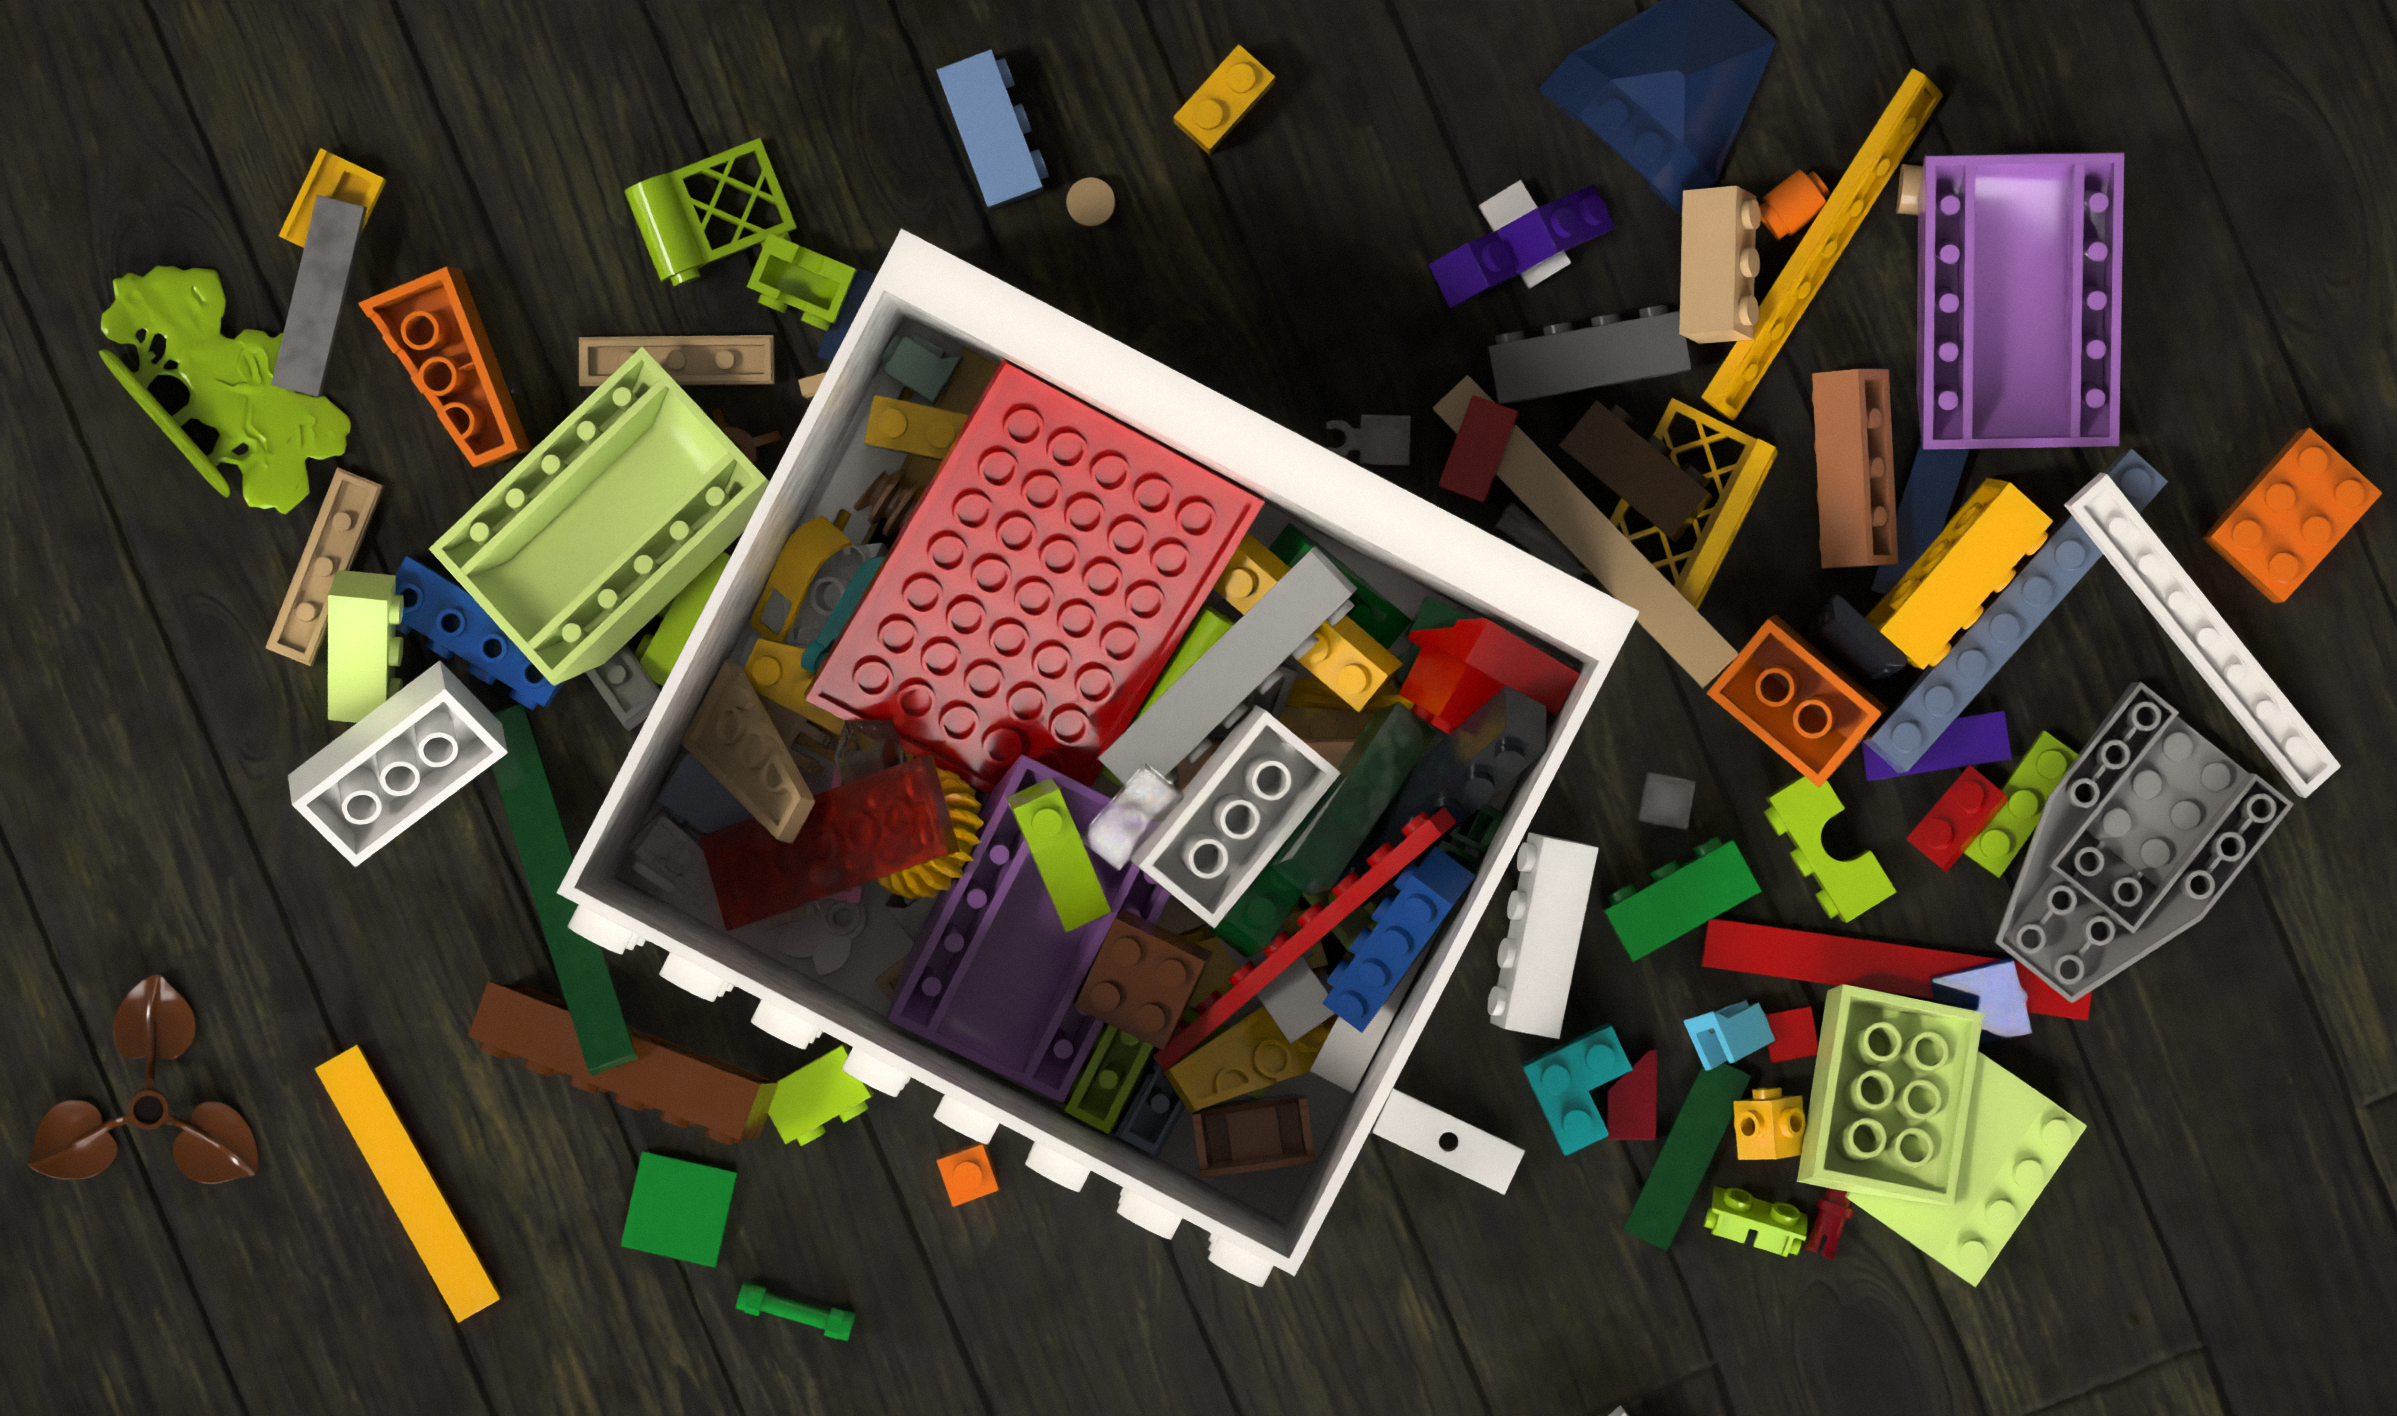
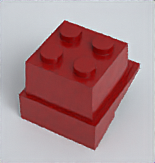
M1486 618L1457 620L1454 627L1411 631L1407 639L1422 648L1399 695L1414 703L1410 713L1449 735L1505 685L1545 705L1546 715L1548 712L1557 715L1580 674Z

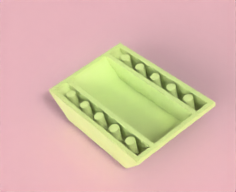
M641 347L441 536L429 550L545 678L555 686L605 664L745 531L767 488L769 480L660 364Z

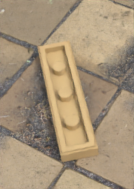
M774 335L579 337L580 387H600L641 347L660 364L679 386L775 385Z
M337 467L265 647L266 649L306 665H314L328 630V594L337 570H352L385 486Z

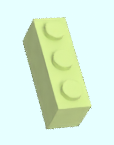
M337 570L328 594V720L358 723L403 689V680L395 678V666L401 665L403 655V638L395 637V624H401L404 597L403 595H396L395 575Z

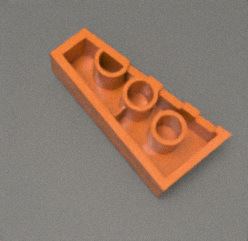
M444 267L358 303L367 317L371 318L383 335L382 338L390 350L398 356L412 376L411 380L420 393L424 394L438 413V418L473 467L488 468L532 450L462 269Z

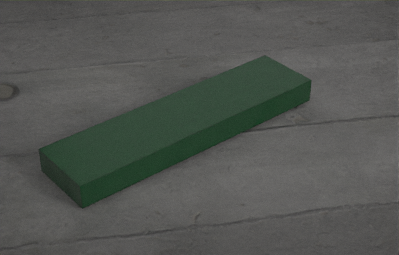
M1722 1063L1705 1071L1703 1064H1701L1622 1228L1623 1231L1668 1251L1734 1114L1733 1101L1741 1099L1751 1075L1726 1063Z

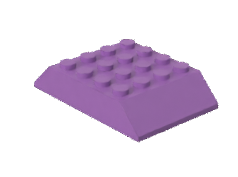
M2124 152L1925 155L1918 197L1916 383L1923 450L2119 446Z
M1021 754L993 788L979 815L984 824L976 831L975 835L981 843L974 845L970 853L974 861L965 862L962 867L963 878H952L949 891H940L903 963L886 1019L1063 1103L1105 1023L1075 1008L1074 1005L1115 917L1125 909L1156 924L1171 893L1128 859L1159 820ZM1050 777L1062 794L1111 909V913L1067 933L1006 800L1007 797Z

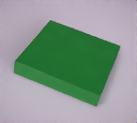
M643 1150L621 1247L716 1268L738 1171Z

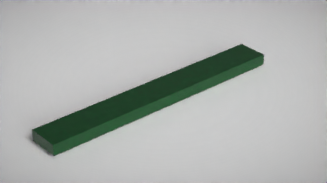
M518 704L493 713L502 723L508 753L493 763L492 769L586 1067L593 1076L637 1060L638 1056L603 947L567 927L579 904L561 896L557 891L574 860V855L527 708L522 704Z

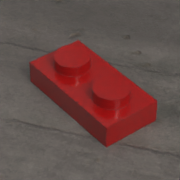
M1969 765L1906 839L1943 871L1947 872L2010 798Z

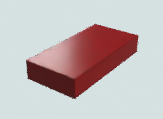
M1472 395L1438 487L1486 504L1520 413L1514 409Z

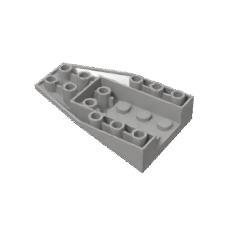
M2131 682L2048 795L1994 941L2070 1003H2074L2202 920L2294 805L2261 777L2245 771L2177 716L2179 712L2142 682Z

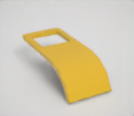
M823 516L801 525L789 537L782 548L752 615L750 625L764 638L785 643L811 582L819 568L837 551L851 546L852 541ZM774 588L792 604L779 635L761 620V616Z

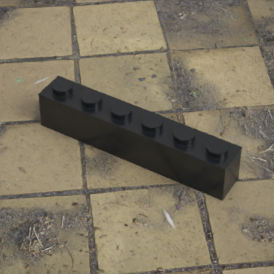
M1505 685L1342 828L1345 832L1324 861L1323 888L1331 891L1353 871L1361 878L1372 868L1366 860L1388 841L1394 848L1402 843L1407 837L1401 829L1422 811H1425L1431 818L1440 809L1445 807L1457 823L1413 859L1412 862L1414 863L1443 840L1546 752V706ZM1406 865L1401 871H1399L1394 877H1392L1387 883H1385L1380 889H1378L1360 906H1366L1371 900H1373L1378 894H1380L1385 888H1387L1392 882H1394L1408 865Z

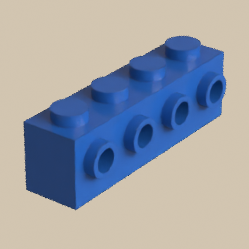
M406 556L395 574L396 595H403L404 597L402 621L400 625L395 624V629L406 635H409L412 628L429 638L425 644L427 648L448 660L452 658L454 653L470 662L467 668L469 673L490 685L497 678L512 687L508 696L529 709L534 710L537 704L543 707H550L564 682L555 686L552 685L464 587L417 559Z
M1436 846L1420 866L1411 861L1393 885L1401 891L1396 899L1388 894L1371 916L1378 923L1375 929L1371 930L1365 926L1348 949L1356 955L1354 959L1349 962L1343 958L1326 982L1332 985L1333 989L1322 1004L1363 1033L1388 1001L1476 876Z

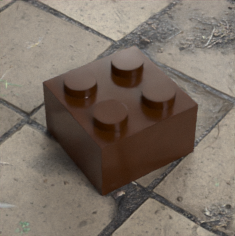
M1124 909L1115 917L1074 1007L1164 1051L1173 1040L1213 952Z

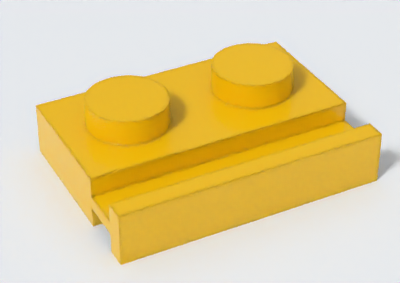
M320 148L279 236L298 246L305 247L317 195L367 207L362 227L363 231L387 180Z

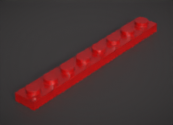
M1445 807L1440 809L1431 818L1425 811H1422L1401 829L1407 837L1402 843L1394 848L1389 841L1386 842L1366 860L1372 867L1366 874L1359 878L1354 871L1331 890L1337 899L1326 908L1318 901L1301 915L1296 921L1301 925L1302 929L1292 937L1284 930L1262 950L1268 958L1258 967L1251 960L1248 961L1228 978L1234 986L1230 991L1222 996L1216 989L1194 1008L1200 1015L1194 1022L1188 1025L1182 1018L1170 1044L1164 1051L1160 1050L1153 1056L1156 1062L1165 1072L1457 823L1454 817Z

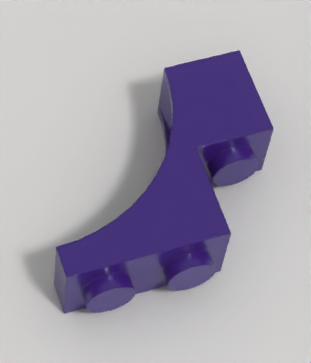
M1593 184L1538 207L1504 227L1470 241L1428 265L1449 307L1452 308L1616 227L1608 213L1605 202L1601 199Z

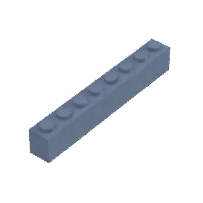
M2133 449L2121 453L2104 471L2139 514L2168 482ZM2070 512L2051 530L2044 544L2034 554L2028 556L2016 569V574L2011 582L2003 590L1995 593L1983 606L1984 610L1976 622L1968 629H1962L1950 643L1952 645L1947 655L1934 667L1929 666L1864 738L1863 742L1898 774L1910 770L2103 555Z

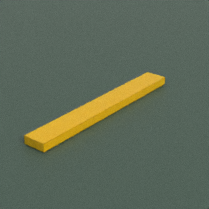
M1913 68L1911 69L1759 306L1758 321L1753 326V340L1736 342L1702 395V398L1723 416L1732 421L1736 419L1942 98L1943 93L1925 74Z

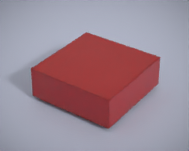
M1811 1006L1765 1014L1775 1041L1767 1045L1771 1063L1817 1055L1818 1042Z

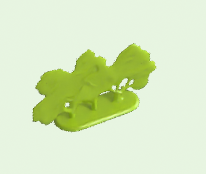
M157 265L144 277L134 273H127L122 278H115L113 285L116 300L102 314L101 330L108 339L114 342L136 345L140 366L139 371L133 373L111 351L102 349L98 352L106 366L202 476L221 495L226 498L229 497L230 488L216 466L221 462L237 464L243 474V497L249 507H260L262 509L275 507L280 513L287 514L310 493L305 459L311 457L317 460H324L332 456H341L345 453L347 446L346 436L350 433L351 428L349 417L330 402L326 396L316 397L271 385L283 333L273 338L269 337L265 331L245 329L235 339L226 338L220 333L221 318L225 312L226 298L219 274L215 270L191 268L184 271L175 266L164 267ZM143 328L146 330V337L140 343L135 335L138 330ZM159 333L166 339L165 354L158 363L153 364L151 360L156 355L152 351L149 352L154 335ZM168 360L179 364L177 369L166 370L163 367ZM157 375L177 377L187 386L190 392L189 403L173 416H170L147 390L149 384ZM191 418L199 419L201 423L216 428L220 434L213 452L208 456L200 450L181 428ZM242 443L248 445V451L243 455H237L232 452L234 448Z

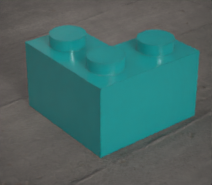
M1609 1023L1601 1025L1520 1064L1554 1137L1565 1156L1609 1136L1589 1090L1633 1070L1612 1025Z

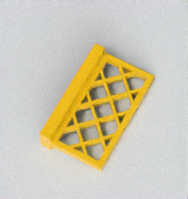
M1672 398L1653 435L1662 442L1665 438L1667 446L1672 450L1667 458L1671 457L1672 462L1679 468L1676 455L1704 446L1712 472L1703 474V476L1708 480L1714 478L1720 495L1715 506L1703 510L1692 523L1698 539L1693 550L1673 556L1666 534L1656 526L1630 535L1624 519L1630 505L1622 498L1609 521L1617 529L1621 526L1623 535L1631 543L1656 533L1660 534L1667 559L1652 563V565L1656 569L1670 565L1675 580L1674 588L1698 611L1776 459L1778 451L1775 446L1761 439H1755ZM1677 413L1696 422L1701 437L1700 440L1676 448L1673 447L1668 430ZM1703 425L1718 432V434L1706 437ZM1730 438L1745 446L1736 464L1717 470L1709 444ZM1731 473L1723 489L1719 476ZM1709 516L1701 532L1698 519ZM1687 559L1679 575L1675 563ZM1586 568L1584 569L1585 573L1593 576Z

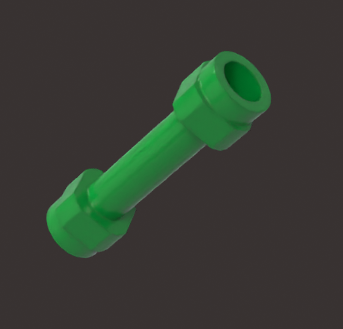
M743 1281L735 1309L755 1316H759L761 1311L824 1329V1336L848 1341L856 1313L833 1306L831 1311L767 1293V1286Z

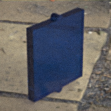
M2013 957L1930 976L1936 1003L1984 1013L1979 1045L2032 1033L2025 1001L2028 999V993L2026 989H2021Z

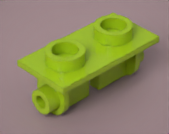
M1714 1186L1712 1209H1708L1703 1226L1712 1229L1711 1234L1740 1243L1745 1242L1749 1229L1757 1230L1753 1247L1787 1257L1788 1253L1797 1255L1802 1240L1805 1241L1808 1214L1802 1213L1796 1207L1784 1202L1773 1204L1753 1198L1750 1193L1739 1188L1724 1189Z

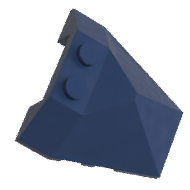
M1661 0L1571 52L1538 90L1574 122L1577 119L1580 120L1650 183L1647 187L1682 217L1683 190L1711 188L1716 183L1777 40L1732 0Z

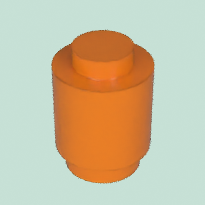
M1798 169L1762 197L1763 203L1760 205L1761 221L1778 240L1786 234L1793 236L1818 216L1826 203L1825 198L1830 195V192L1815 172L1812 171L1806 175Z

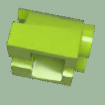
M769 233L747 287L761 293L758 303L785 313L788 305L804 311L801 321L828 331L830 324H835L857 269Z

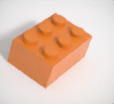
M2310 427L2301 429L2201 539L2272 603L2285 602L2380 497L2382 492Z

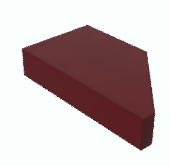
M1648 1049L1632 1066V1071L1620 1076L1607 1089L1606 1129L1609 1133V1136L1606 1137L1607 1140H1656V1049Z

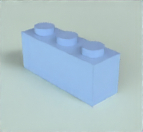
M988 50L937 69L989 211L1043 192L1044 189L1040 180L1049 177L1039 149L1029 152L1023 134L1031 132L1032 129L1023 105L1019 104L1013 107L1006 89L1015 86L1005 58L995 61L992 50Z

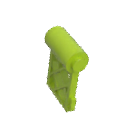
M761 138L676 171L649 178L624 191L660 281L666 282L671 280L673 287H679L700 278L698 269L704 265L761 244L763 248L769 233L791 242L789 232L797 229ZM751 153H755L762 171L755 188L728 177L734 161ZM727 163L723 174L712 170V168ZM702 173L720 182L710 205H707L690 197L683 180ZM764 178L771 195L760 191ZM725 183L751 194L742 219L715 208ZM756 197L776 205L783 223L768 229H762L746 222ZM695 208L706 212L702 224ZM711 215L738 226L732 242L714 250L711 249L704 232ZM743 228L755 233L738 240Z

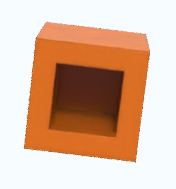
M978 1142L941 1155L936 1160L953 1207L999 1191L1001 1187L987 1144Z

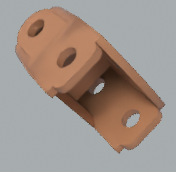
M1285 1094L1260 1098L1259 1101L1257 1099L1222 1103L1192 1113L1201 1178L1316 1162L1307 1095Z

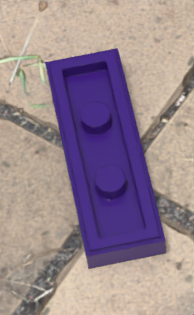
M2005 711L1955 718L1910 770L1898 774L1863 742L1864 738L1860 742L1866 781L2012 759Z

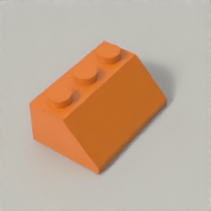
M1777 615L1766 620L1706 693L1819 788L1888 710L1883 703Z

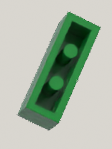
M1715 836L1693 848L1692 850L1696 857L1679 866L1676 859L1671 860L1650 872L1653 878L1652 882L1639 889H1636L1632 882L1607 896L1611 904L1604 907L1602 911L1629 960L1634 962L1761 892L1734 840L1728 839L1721 842L1719 836Z

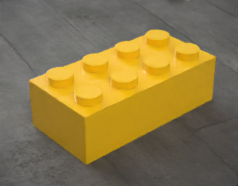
M1986 478L1944 526L1940 535L1892 590L1882 597L1865 619L1907 657L1908 661L1906 664L1923 670L1928 664L1934 667L1950 651L1952 645L1948 641L1960 627L1964 630L1968 629L1981 616L1984 610L1981 603L1993 590L1996 593L2000 592L2011 582L2016 574V570L2013 567L2025 553L2028 556L2034 554L2044 544L2049 536L2045 530L2053 520L2011 482Z

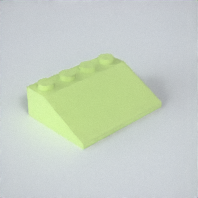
M1845 984L1828 990L1797 1182L1847 1192L1953 1206L1984 1013Z
M1978 1051L1954 1205L1948 1206L1847 1192L1845 1197L1957 1276L1976 1287L2087 1125Z

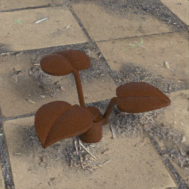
M155 974L137 984L124 998L114 1018L113 1037L119 1052L131 1059L147 1056L145 1088L137 1091L131 1098L129 1113L102 1124L100 1111L89 1102L72 1099L56 1104L45 1114L39 1124L28 1158L30 1168L46 1176L58 1179L76 1180L96 1176L112 1164L118 1152L115 1139L107 1131L132 1122L139 1128L151 1130L158 1128L165 1122L168 1125H174L184 1130L176 1137L173 1143V1157L178 1169L189 1179L205 1184H217L238 1178L251 1177L257 1173L258 1153L254 1136L244 1118L234 1108L221 1102L205 1101L196 1106L191 1115L190 1122L185 1119L168 1113L169 1102L166 1095L154 1088L156 1057L171 1060L181 1056L192 1044L196 1031L195 1017L187 1001L163 976Z

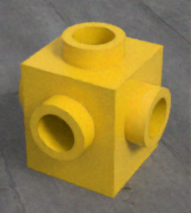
M1781 1087L1753 1089V1098L1733 1101L1738 1160L1781 1159L1801 1155L1806 1125L1802 1095L1782 1096Z

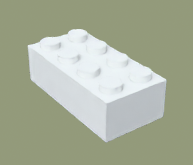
M438 661L290 773L288 781L292 805L356 867L507 754L502 723L441 661Z
M1253 704L1128 859L1215 929L1341 772L1270 713Z

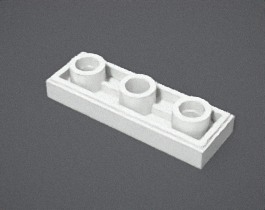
M1392 1088L1372 1129V1133L1505 1195L1525 1152L1524 1149L1395 1088ZM1452 1132L1457 1136V1143L1453 1148L1444 1149L1439 1145V1138L1443 1133Z

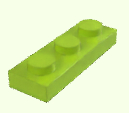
M2042 731L2000 789L2010 798L2009 801L1965 850L1964 854L1994 876L2000 878L2036 828L2048 795L2078 754L2046 731Z

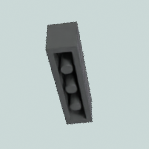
M1659 305L1640 309V318L1621 322L1620 313L1591 318L1592 327L1574 331L1572 322L1543 327L1544 336L1525 339L1524 331L1495 336L1497 345L1488 346L1486 349L1495 401L1497 404L1507 405L1687 372L1691 369L1686 337L1679 334L1680 311L1669 313L1668 305Z

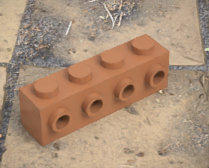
M1852 369L1812 373V403L1814 406L1815 422L1814 449L1817 462V501L1819 504L1820 523L1819 548L1821 551L1822 568L1898 565L1889 369Z

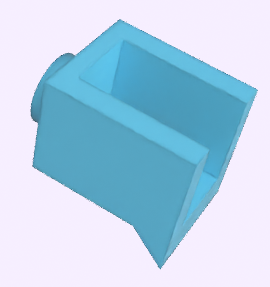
M1747 1000L1726 1006L1716 1012L1712 1011L1684 1020V1024L1705 1071L1711 1070L1726 1061L1729 1064L1736 1062L1775 1041L1767 1017L1761 1009L1759 1002L1748 1005Z

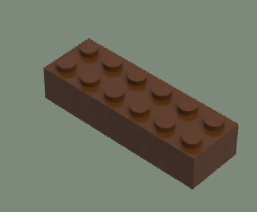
M514 981L487 982L468 1037L481 1042L479 1050L502 1059H507L508 1056L517 1059L519 1057L525 1058V1068L546 1076H552L553 1073L562 1076L564 1074L570 1075L572 1077L569 1084L576 1088L597 1094L598 1090L606 1093L612 1091L617 1093L614 1101L623 1106L642 1111L643 1108L659 1109L662 1111L660 1115L661 1120L683 1128H687L688 1125L695 1127L701 1125L707 1128L706 1137L727 1145H733L734 1142L743 1144L746 1139L760 1138L778 1086L777 1081L628 1025L638 1059L592 1076L587 1070L566 1001Z

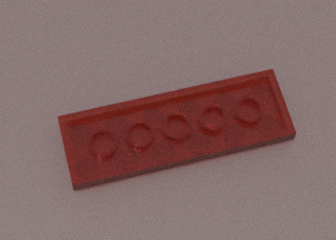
M921 756L813 795L816 802L792 844L777 840L755 817L701 836L700 841L726 931L743 928L960 852L933 756Z

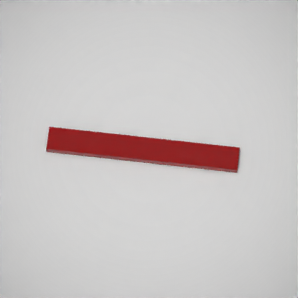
M1715 918L1710 919L1706 924L1701 966L1838 986L1845 984L1881 992L2087 1021L2089 1017L2092 991L2074 1003H2070L2019 961Z

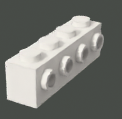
M1528 833L1527 843L1524 842L1521 845L1517 857V869L1521 871L1517 890L1511 893L1507 906V915L1511 919L1508 936L1501 941L1498 949L1497 962L1498 966L1501 967L1498 985L1492 988L1488 998V1013L1491 1015V1024L1507 1030L1556 1039L1560 1038L1598 847L1582 842Z

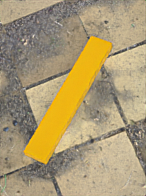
M360 1044L316 1067L315 1070L457 1322H461L500 1300L502 1296Z

